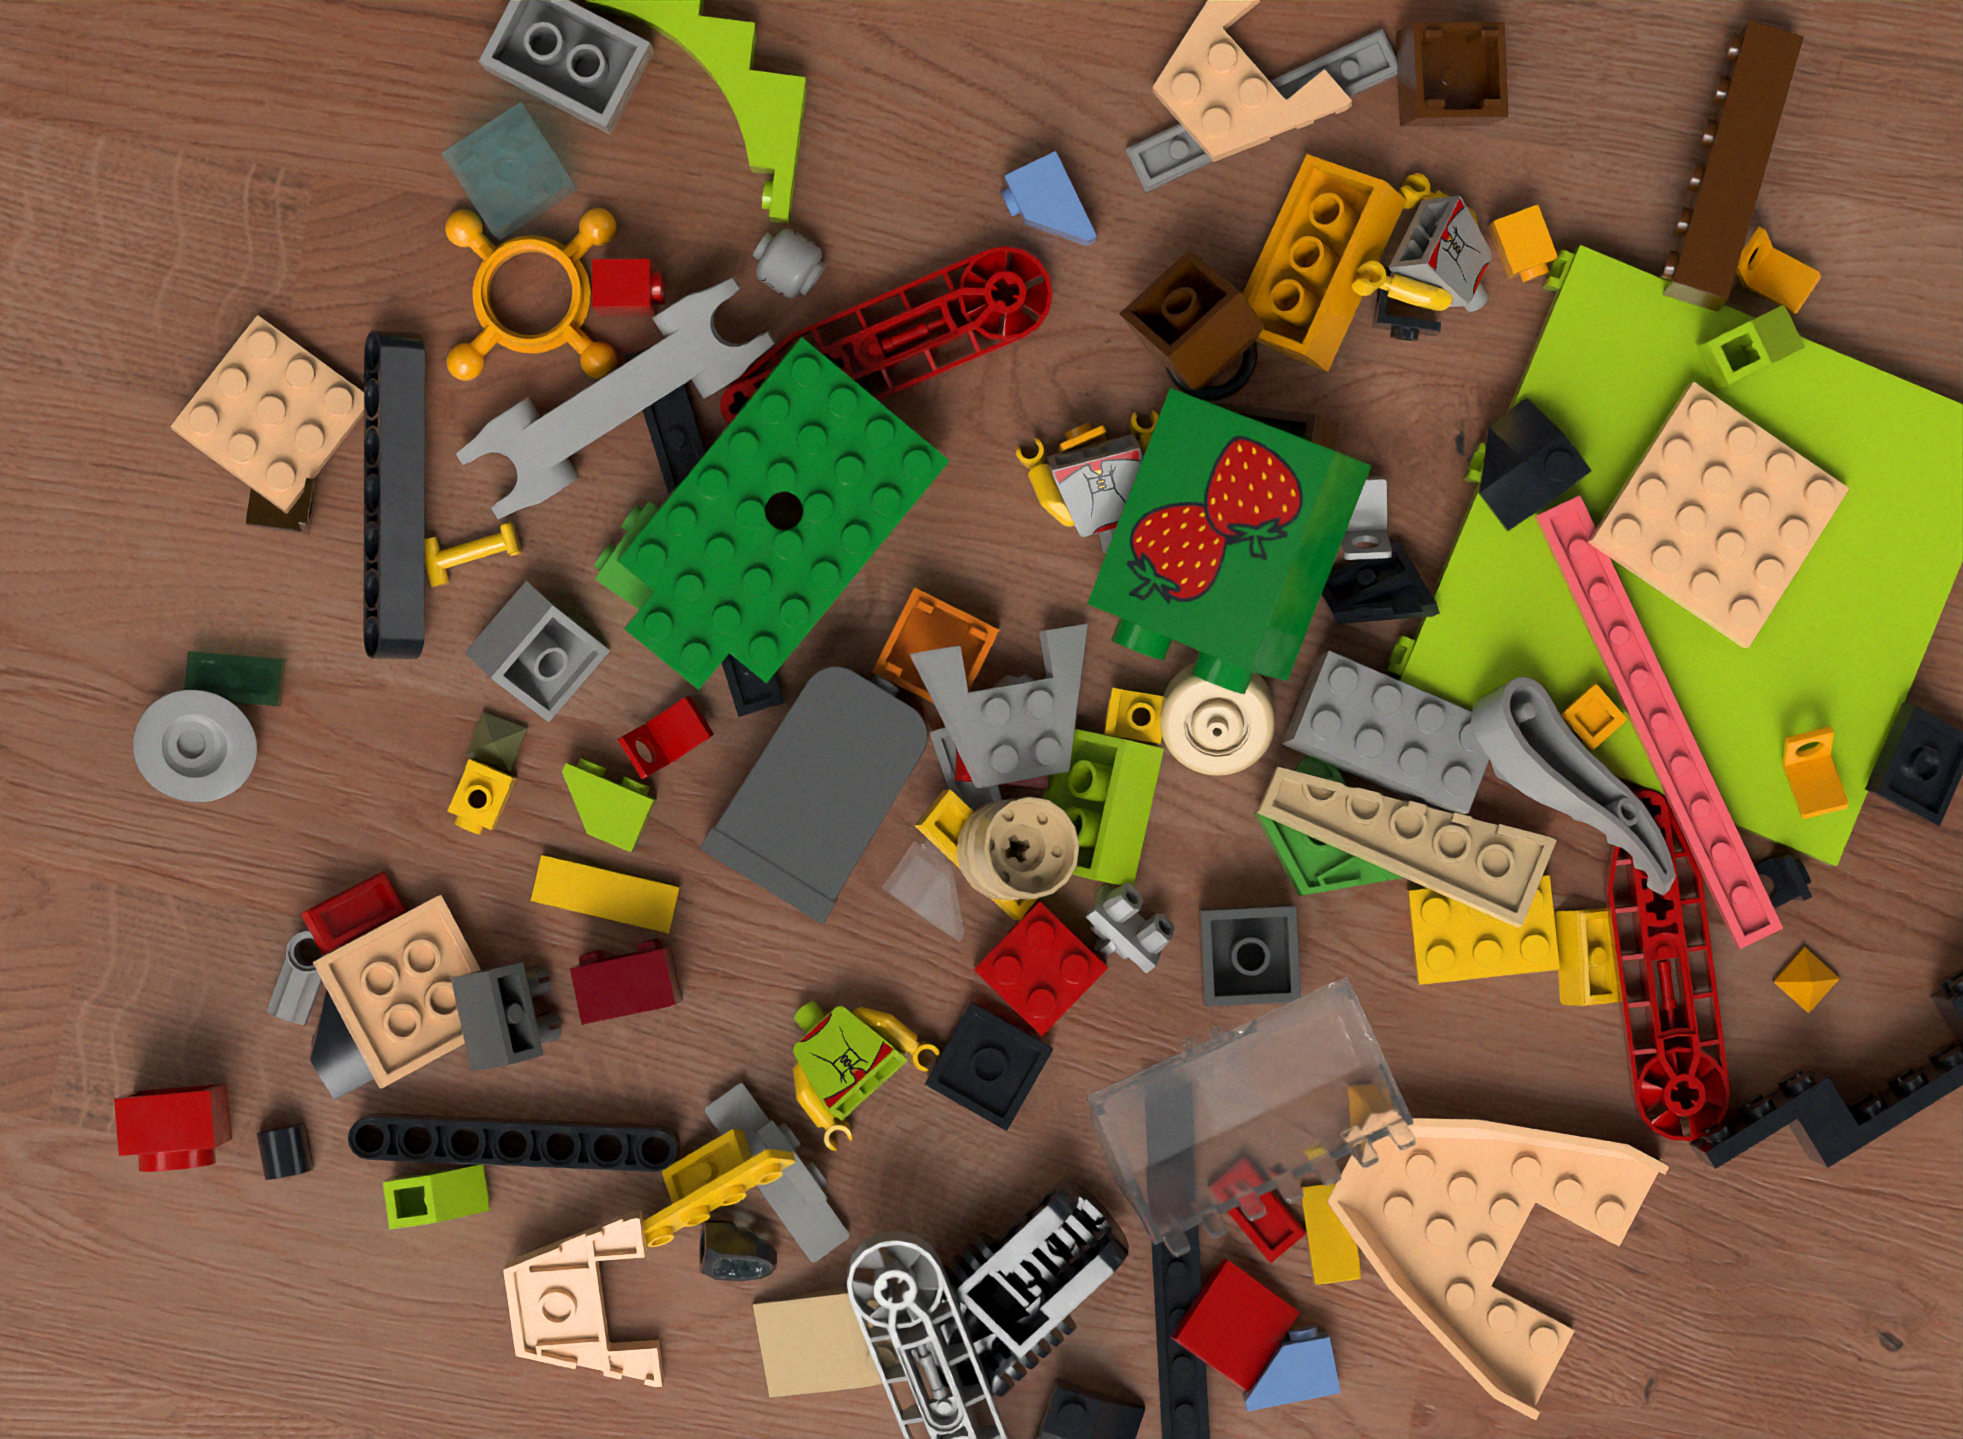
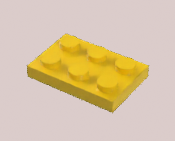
M1550 875L1542 876L1523 925L1519 928L1429 888L1407 890L1418 985L1560 970Z

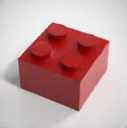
M1040 900L973 967V970L1041 1036L1108 969V966Z

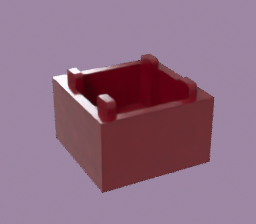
M658 938L643 941L637 945V952L604 958L602 950L588 952L586 955L579 957V964L570 968L581 1025L676 1006L682 1001L672 946H661Z

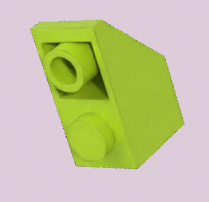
M1785 305L1779 306L1697 346L1717 389L1728 386L1805 347Z
M583 758L579 759L577 765L565 763L562 773L587 834L626 851L635 852L657 799L647 795L650 787L625 776L621 784L603 776L606 768Z
M473 1164L390 1176L383 1181L389 1230L438 1223L491 1210L484 1165Z

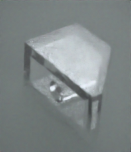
M928 838L923 845L914 840L882 886V889L960 943L965 935L954 869L946 862L948 857Z

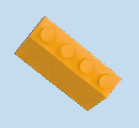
M1306 154L1242 294L1265 326L1255 341L1289 358L1328 372L1363 297L1354 292L1352 284L1357 279L1371 280L1366 274L1357 272V269L1368 261L1379 262L1407 200L1386 181Z

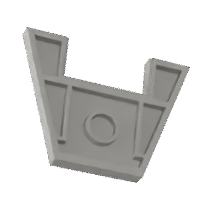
M1088 623L1039 631L1046 672L1045 679L968 692L961 645L910 654L976 788L1069 771Z

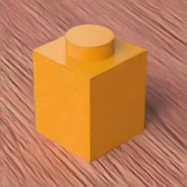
M1538 204L1494 220L1488 226L1507 279L1520 275L1524 283L1550 273L1547 265L1554 262L1558 255Z

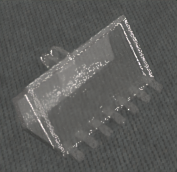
M1344 977L1230 1031L1224 1032L1221 1027L1215 1025L1208 1029V1041L1198 1045L1193 1038L1189 1037L1181 1041L1184 1052L1087 1096V1101L1090 1105L1089 1119L1117 1186L1141 1220L1153 1244L1156 1245L1164 1241L1173 1256L1182 1255L1191 1249L1189 1241L1183 1232L1198 1224H1202L1213 1239L1228 1233V1226L1221 1214L1239 1206L1250 1221L1266 1215V1209L1258 1196L1277 1188L1287 1203L1303 1198V1189L1298 1183L1297 1178L1314 1171L1324 1185H1331L1341 1180L1340 1170L1334 1163L1335 1160L1351 1153L1363 1168L1377 1163L1379 1157L1371 1143L1386 1136L1391 1138L1399 1150H1405L1416 1144V1138L1409 1128L1410 1125L1414 1124L1413 1119L1348 977Z

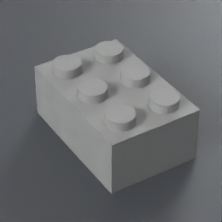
M510 0L479 59V63L485 71L611 135L653 56L654 50L650 42L569 0Z

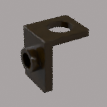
M306 478L303 494L287 514L251 488L246 524L253 527L310 535L317 492L314 479Z

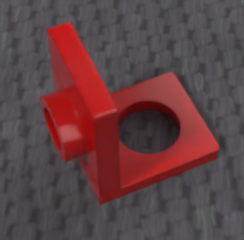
M688 695L646 724L620 737L618 742L640 777L645 779L675 762L714 736V733L691 696ZM636 741H640L648 748L652 758L651 763L641 757L636 747Z

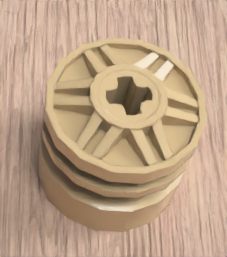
M1024 797L1000 800L982 805L968 816L959 832L956 853L960 870L972 888L986 897L1001 900L1035 899L1053 894L1068 882L1077 865L1079 842L1075 826L1064 810L1045 799ZM1010 842H1012L1014 850L1009 853V858H1007L1004 850L1008 849Z

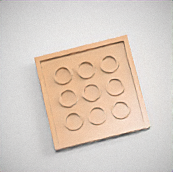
M1692 382L1683 391L1587 542L1742 648H1748L1850 488L1706 389Z

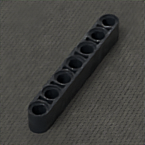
M372 330L366 338L364 348V648L367 656L371 659H417L420 657L424 646L425 347L423 338L419 333Z
M373 1113L355 1122L348 1134L349 1147L355 1155L366 1160L658 1172L670 1167L678 1156L680 1149L679 1139L673 1130L666 1126L649 1124ZM366 1124L376 1125L382 1130L384 1141L380 1148H369L362 1141L361 1132ZM413 1126H421L429 1131L432 1142L428 1150H416L411 1146L408 1135ZM469 1128L476 1132L479 1137V1146L475 1152H464L457 1146L455 1138L459 1129ZM516 1130L524 1135L527 1142L524 1153L515 1155L505 1149L503 1146V1136L506 1131ZM564 1132L571 1136L575 1147L570 1156L562 1157L553 1152L550 1146V1139L554 1133ZM604 1134L616 1136L622 1144L621 1155L612 1159L601 1155L597 1147L600 1136ZM652 1136H659L665 1139L669 1144V1156L660 1161L652 1160L645 1152L644 1145L646 1139Z

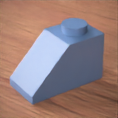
M1056 151L1004 175V183L1007 188L1001 190L1000 194L1011 217L1020 214L1025 225L1085 246L1096 242L1097 235Z
M1311 1325L1289 1331L1290 1337L1284 1338L1251 1390L1243 1393L1247 1412L1341 1393L1331 1340L1326 1330L1318 1332L1317 1326Z

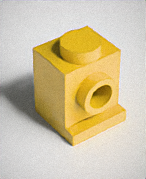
M1111 688L1103 735L1161 744L1160 717L1164 696ZM1136 708H1145L1150 713V720L1146 725L1138 726L1133 722L1132 713Z
M468 759L464 774L447 811L457 815L454 822L455 825L480 835L483 827L489 830L496 829L518 777L476 759ZM475 790H482L487 796V802L482 808H476L470 802V796Z

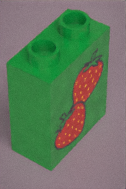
M1170 388L1087 604L1119 617L1111 641L1123 647L1162 661L1165 660L1172 640L1199 650L1200 652L1191 674L1224 689L1245 695L1253 673L1288 681L1372 465Z

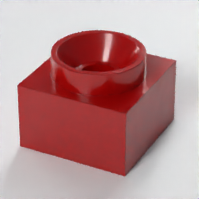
M227 1083L139 1090L114 1098L118 1155H137L140 1172L182 1170L216 1164L215 1148L232 1140Z

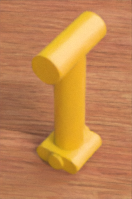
M512 522L501 524L500 533L440 550L436 537L425 539L424 564L431 588L449 583L446 568L506 550L510 557L521 554L522 548L515 524Z

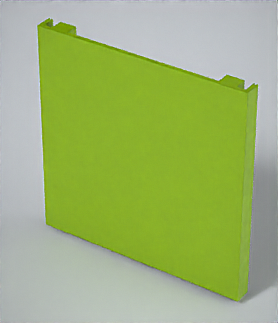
M1577 246L1573 253L1560 250L1557 252L1558 258L1552 262L1549 269L1550 273L1547 274L1542 286L1543 289L1554 291L1556 294L1507 412L1522 400L1528 398L1564 433L1592 471L1552 502L1507 532L1478 494L1486 446L1485 443L1477 444L1463 477V480L1477 485L1432 592L1440 613L1432 617H1422L1413 639L1402 635L1397 637L1384 671L1398 676L1397 680L1471 712L1473 705L1480 697L1519 677L1531 678L1542 685L1551 697L1558 713H1561L1586 689L1596 683L1628 720L1593 751L1588 750V752L1599 760L1615 777L1639 787L1651 789L1665 797L1534 516L1580 495L1596 528L1687 385L1695 382L1850 489L1748 648H1742L1613 559L1610 558L1735 826L1827 865L1838 866L1868 793L1865 787L1902 703H1905L1963 562V404L1801 336L1800 338L1805 346L1803 349L1728 386L1717 389L1697 346L1755 319V317L1723 305L1716 312L1665 296L1663 292L1666 280L1585 246ZM1832 726L1834 737L1831 757L1848 799V808L1802 819L1782 766L1785 738ZM1820 742L1804 744L1797 751L1811 749Z

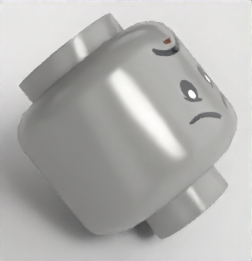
M792 228L782 229L775 237L767 232L753 253V257L759 260L756 267L757 279L786 298H794L799 293L807 296L826 267V264L821 262L822 249Z

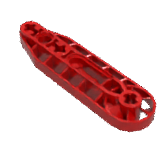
M1007 246L988 249L791 333L725 390L720 401L721 415L729 425L738 414H732L731 409L738 406L736 398L744 395L748 400L772 369L757 376H752L772 359L776 366L779 362L777 354L792 341L812 332L819 346L817 350L826 358H831L835 364L842 362L844 367L840 369L857 384L882 374L888 390L873 396L878 401L1024 340L1041 327L1049 314L1053 295L1049 274L1037 258L1023 249ZM1008 254L1012 255L1010 272L1006 271ZM967 266L961 275L959 289L955 290L948 274ZM974 269L977 273H979L988 281L986 282L985 280L980 278L978 275L973 273L972 270ZM1040 276L1044 278V282L1026 289L1025 282ZM940 277L944 278L949 290L948 294L911 309L905 292ZM1004 283L1008 290L1016 288L1019 295H1013L1014 304L1006 306L1003 300L996 302L993 300L992 294L997 295L998 288L996 286ZM900 295L906 312L868 328L861 311ZM957 302L960 304L962 316L968 323L959 328L953 321L948 306ZM985 303L984 305H982V306H980V307H978V308H976V309H973V310H971V311H969V312L966 311V310H968V309H970V308H973V307H975V306H978V305H980V304ZM1024 305L1040 316L1037 322L1021 311ZM939 309L941 310L943 318L927 325L922 322L915 325L916 327L881 340L882 344H879L877 336ZM854 314L857 315L863 329L862 331L823 346L817 330ZM1000 318H1005L1003 336L998 335ZM942 325H946L949 333L886 359L884 356V350L888 353L913 340L930 335L928 331ZM974 333H978L987 340L999 343L980 350ZM968 336L975 353L937 369L930 352ZM925 355L932 372L893 388L886 371Z
M1636 788L1631 790L1640 801L1643 798L1644 804L1653 805L1654 814L1650 815L1659 827L1671 854L1676 877L1667 893L1661 895L1655 892L1657 898L1666 900V907L1659 909V917H1656L1654 912L1646 910V903H1650L1654 899L1653 890L1648 888L1647 885L1642 886L1641 879H1648V875L1645 871L1634 867L1633 857L1625 849V858L1618 859L1620 847L1611 846L1604 890L1631 1094L1639 1118L1651 1131L1669 1140L1692 1141L1704 1137L1706 1133L1701 1131L1706 1127L1709 1128L1716 1123L1719 1125L1722 1122L1729 1107L1730 1083L1703 880L1666 799L1662 794L1651 789ZM1672 832L1681 851L1674 852ZM1675 858H1685L1694 878L1696 897L1680 899ZM1617 865H1626L1631 905L1615 907L1613 883ZM1697 903L1702 944L1687 945L1681 905ZM1632 912L1637 952L1621 954L1616 913ZM1703 950L1708 991L1693 992L1688 952ZM1671 958L1675 959L1683 1026L1675 1025L1673 1009L1677 1008L1673 992L1671 961H1667V959ZM1638 959L1643 999L1627 1001L1622 961ZM1660 960V962L1656 963L1660 976L1663 999L1661 1001L1663 1010L1667 1011L1668 1027L1661 1028L1652 965V961ZM1709 997L1715 1038L1699 1039L1694 1000ZM1644 1006L1650 1046L1634 1048L1628 1008ZM1684 1036L1685 1046L1673 1045L1664 1048V1039ZM1716 1045L1718 1063L1712 1056L1702 1052L1700 1047ZM1651 1053V1056L1641 1064L1637 1072L1635 1055ZM1647 1076L1659 1082L1656 1086L1644 1081V1077ZM1679 1082L1691 1089L1690 1098L1684 1096L1683 1098L1687 1102L1682 1105L1679 1101L1671 1098L1672 1089L1678 1090L1676 1084ZM1705 1101L1719 1106L1718 1109L1714 1110L1705 1106ZM1659 1104L1667 1109L1652 1121L1646 1116ZM1680 1116L1689 1117L1690 1133L1683 1135Z

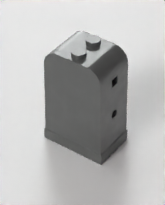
M829 667L817 672L807 682L716 827L710 830L699 849L823 924L836 905L837 897L926 749L928 732L924 720L916 710L896 698L901 691L899 688L876 674L872 681L869 682L855 672L843 667Z

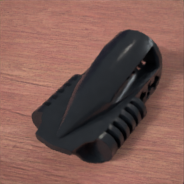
M1067 1176L1058 1181L1051 1190L996 1241L981 1231L974 1238L976 1246L968 1243L961 1250L964 1258L956 1254L949 1261L951 1269L943 1266L993 1395L996 1394L1003 1397L1014 1387L1013 1379L1020 1381L1026 1376L1025 1367L1032 1370L1039 1364L1037 1355L1045 1358L1052 1351L1049 1344L1057 1347L1064 1341L1061 1332L1070 1335L1076 1330V1324L1069 1313L1109 1278L1128 1256V1241L1116 1220L1084 1186ZM944 1290L942 1291L939 1303L948 1301ZM954 1315L939 1322L947 1345L964 1343ZM932 1341L924 1344L926 1350L931 1351L934 1364L942 1384L949 1387ZM918 1347L910 1348L912 1355L920 1364L918 1359L920 1351ZM970 1357L955 1364L964 1386L980 1384Z

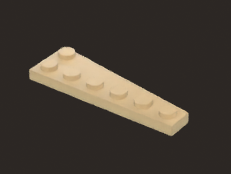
M1281 767L1275 769L1257 813L1517 928L1523 925L1556 844V839L1502 824L1495 825L1475 820L1471 816L1455 812L1440 811L1412 801L1406 802L1380 795L1381 793L1358 787H1347L1339 782Z

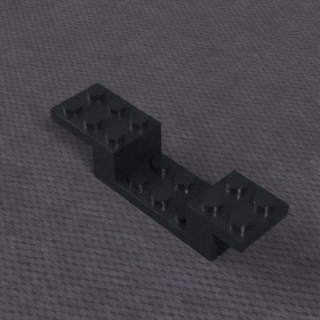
M1963 969L1957 970L1939 981L1938 985L1941 989L1930 995L1958 1040L1959 1045L1954 1046L1950 1042L1937 1048L1928 1055L1930 1062L1916 1071L1909 1067L1898 1072L1887 1081L1890 1086L1876 1096L1872 1092L1863 1094L1847 1106L1829 1077L1811 1070L1805 1073L1801 1068L1794 1070L1777 1082L1778 1090L1765 1098L1759 1093L1746 1099L1736 1107L1739 1114L1724 1123L1722 1121L1719 1125L1716 1123L1702 1130L1701 1132H1705L1706 1135L1690 1143L1698 1159L1717 1169L1789 1125L1808 1158L1829 1168L1963 1085Z

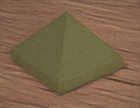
M483 711L466 756L511 772L527 728Z

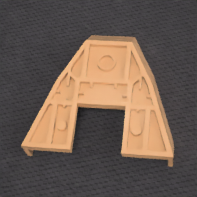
M1371 1117L1327 1203L1387 1287L1494 1399L1537 1420L1540 1411L1536 1408V1404L1575 1330L1492 1286L1535 1202L1607 1241L1620 1246L1658 1172L1666 1175L1669 1166L1628 1144L1484 1120Z

